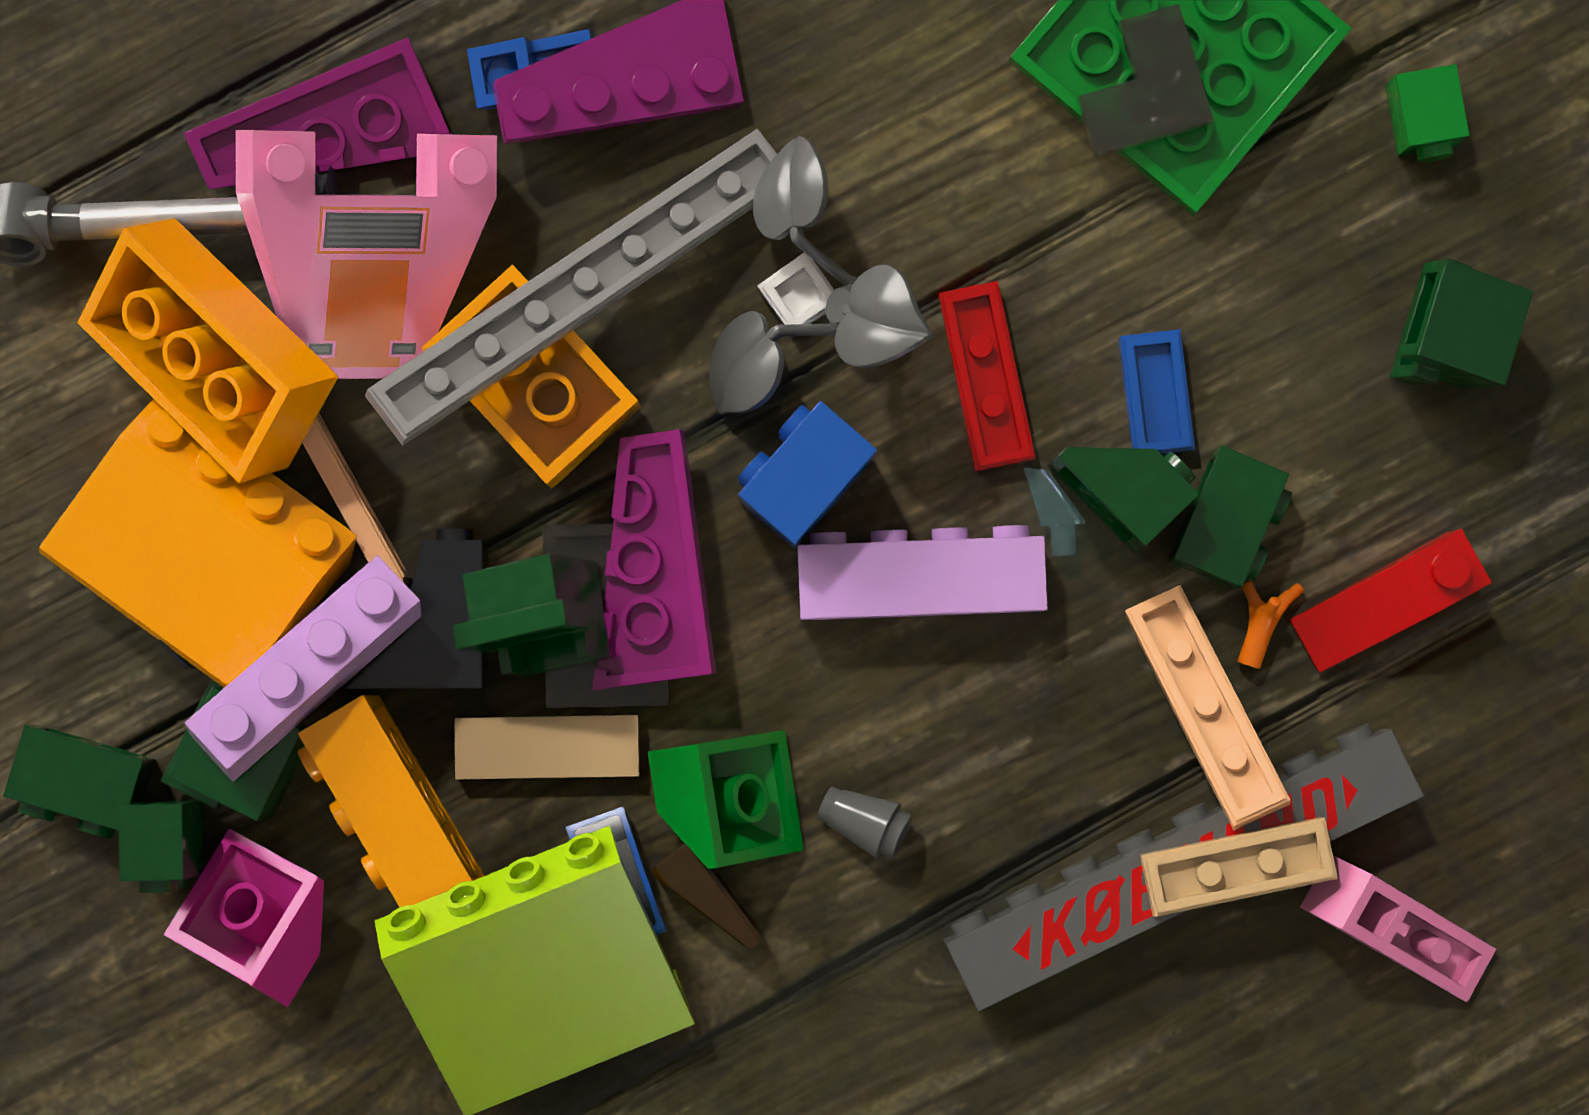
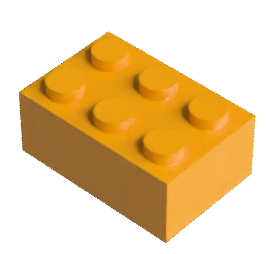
M512 264L421 348L424 351L527 283L528 280ZM574 330L470 400L551 489L560 483L641 408L639 401Z

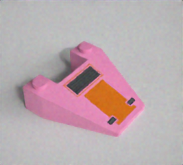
M236 130V195L275 314L339 376L338 379L385 378L424 352L421 347L439 332L497 198V135L417 134L416 196L315 194L314 131Z

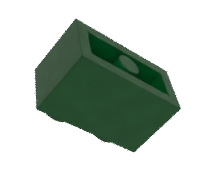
M1223 445L1214 449L1196 490L1199 495L1191 502L1167 561L1232 589L1243 587L1246 579L1255 582L1269 551V548L1260 545L1269 523L1277 526L1280 524L1291 500L1292 492L1284 489L1290 474Z
M24 725L3 797L20 801L18 812L42 820L54 821L56 813H61L78 818V830L112 839L115 830H119L118 806L143 801L155 759L42 725Z
M199 800L154 801L118 806L120 882L139 881V893L174 892L179 888H188L189 878L201 875L206 867L205 803Z

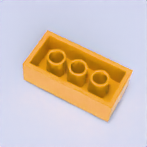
M175 218L123 229L77 322L238 483L289 468L339 377Z
M362 695L298 733L305 746L297 752L305 769L316 783L322 779L326 781L336 798V801L329 804L335 820L348 837L354 833L357 834L368 853L361 858V862L369 878L378 890L388 887L399 907L417 904L449 891L459 883L473 881L485 876L379 695Z

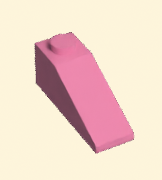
M1333 856L1338 879L1312 884L1300 908L1459 999L1468 1002L1496 948L1376 876Z

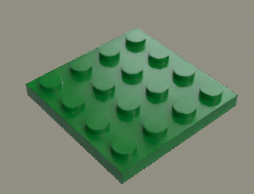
M1058 0L1010 56L1009 63L1194 216L1352 28L1319 0Z

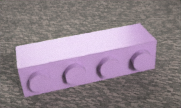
M1028 525L992 527L993 538L968 539V528L931 529L932 540L907 541V530L871 531V542L846 543V532L809 534L810 545H798L800 621L1046 611L1047 591L1044 536H1029Z
M377 555L185 722L191 737L234 782L422 617L420 600Z

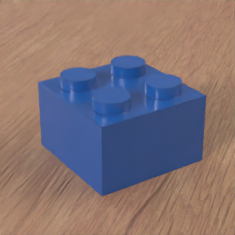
M821 400L812 411L802 404L779 430L780 436L778 438L784 443L770 458L761 451L737 478L739 480L738 484L743 487L738 494L739 502L793 550L798 547L870 465L877 452L874 446Z

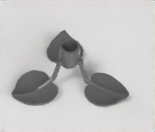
M798 136V138L788 142L761 175L753 198L755 223L765 237L773 240H781L790 233L792 242L839 280L843 287L835 289L827 300L825 311L830 321L828 324L776 325L769 330L764 315L759 312L749 311L739 315L726 326L715 344L709 372L712 400L715 409L722 416L745 414L754 411L766 403L775 393L780 384L784 368L783 351L776 342L782 337L822 335L835 337V347L840 358L845 363L858 368H869L893 361L911 352L933 337L930 327L920 313L908 280L899 270L887 265H877L865 271L859 277L848 274L806 239L803 228L814 226L823 217L828 199V179L817 148L809 139Z

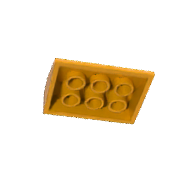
M153 399L117 438L39 546V553L156 639L163 641L174 652L225 688L312 611L350 566L358 535L272 473L238 483Z

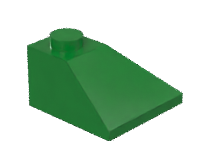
M785 730L648 751L657 813L708 869L804 850Z

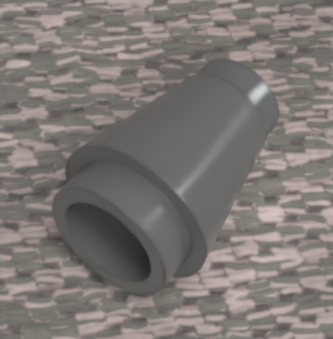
M833 786L827 791L817 815V820L826 823L830 828L875 859L883 855L892 860L897 856L913 818L912 814L901 810V803L848 790H840Z

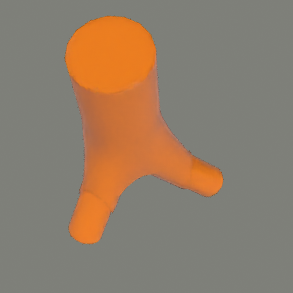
M1252 582L1244 583L1242 590L1249 605V625L1237 660L1238 662L1257 669L1261 668L1271 636L1281 616L1292 601L1304 592L1303 587L1298 583L1278 597H1271L1268 603L1261 600Z

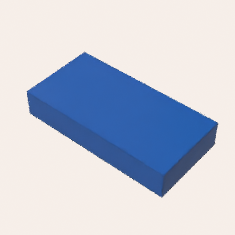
M1181 329L1120 336L1118 342L1131 448L1156 449L1161 455L1168 454L1169 452L1181 453L1195 450Z

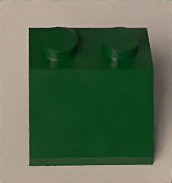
M1067 447L1048 464L1061 480L1131 552L1145 547L1199 495L1190 485L1196 479L1194 473L1172 452L1163 457L1156 449Z

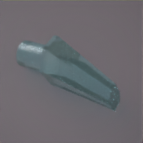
M1024 468L1039 516L1040 526H1050L1052 556L1076 555L1075 525L1085 524V519L1048 469Z

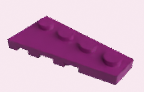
M681 0L496 79L492 85L504 145L740 107L744 102L724 0Z
M408 37L184 133L209 190L236 186V130L314 131L316 173L328 171L329 166H332L334 170L415 158L417 157V134H451Z
M677 429L620 438L611 515L614 519L611 549L607 551L605 576L608 577L604 617L611 658L598 661V667L594 669L592 690L717 674L685 431Z

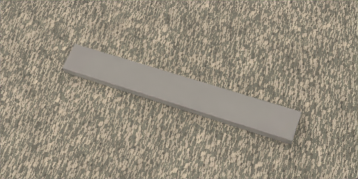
M758 129L754 130L368 388L365 397L401 445H405L753 209L756 186L764 170L777 153Z

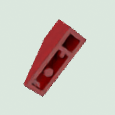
M1461 528L1442 534L1292 617L1288 621L1317 673H1320L1440 612L1492 582Z

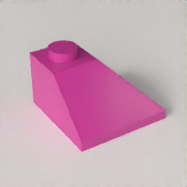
M229 829L164 935L288 1007L320 955L324 881Z

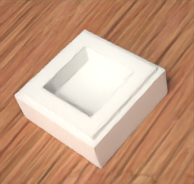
M805 252L757 285V289L783 325L812 324L826 314L827 300L834 291V288L814 260Z

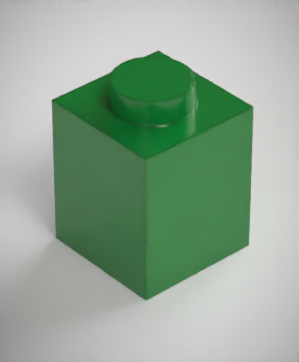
M1456 64L1396 74L1385 85L1398 157L1416 154L1418 163L1445 159L1454 155L1452 147H1457L1470 136Z

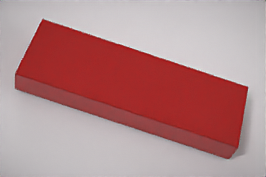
M998 281L938 293L974 471L978 472L1034 460V448Z

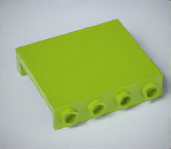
M610 825L592 833L577 835L565 844L533 857L518 859L506 868L473 881L459 883L449 891L414 905L402 906L391 914L375 920L381 959L463 1115H473L695 1024L683 984L676 969L672 970L620 857Z

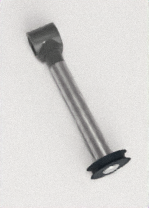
M329 166L328 172L325 175H319L315 170V194H339L337 179L332 166ZM20 182L0 184V263L9 266H29L41 262L46 256V250H57L60 241L116 239L120 237L124 228L173 218L181 223L192 235L249 233L237 197L57 205L54 196H48L44 190L37 186Z

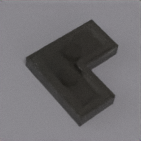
M1179 4L1120 20L1118 27L1134 80L1083 94L1077 99L1094 158L1210 125L1214 121Z

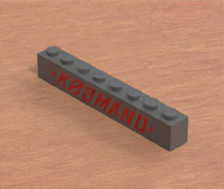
M1367 723L1337 737L1336 740L1340 748L1318 758L1315 750H1311L1283 763L1281 766L1285 775L1279 777L1290 798V805L1233 831L1221 805L1208 811L1205 803H1201L1173 816L1171 820L1175 828L1153 838L1150 830L1147 829L1117 843L1116 846L1120 854L1100 864L1097 863L1094 856L1085 858L1063 869L1061 873L1065 881L1043 891L1039 882L1034 883L1007 896L1006 901L1009 908L987 918L984 909H981L950 924L954 934L943 940L977 1010L980 1011L1185 912L1181 911L1157 917L1152 916L1140 854L1317 817H1325L1329 839L1332 841L1423 797L1424 795L1392 729L1373 731L1370 723Z

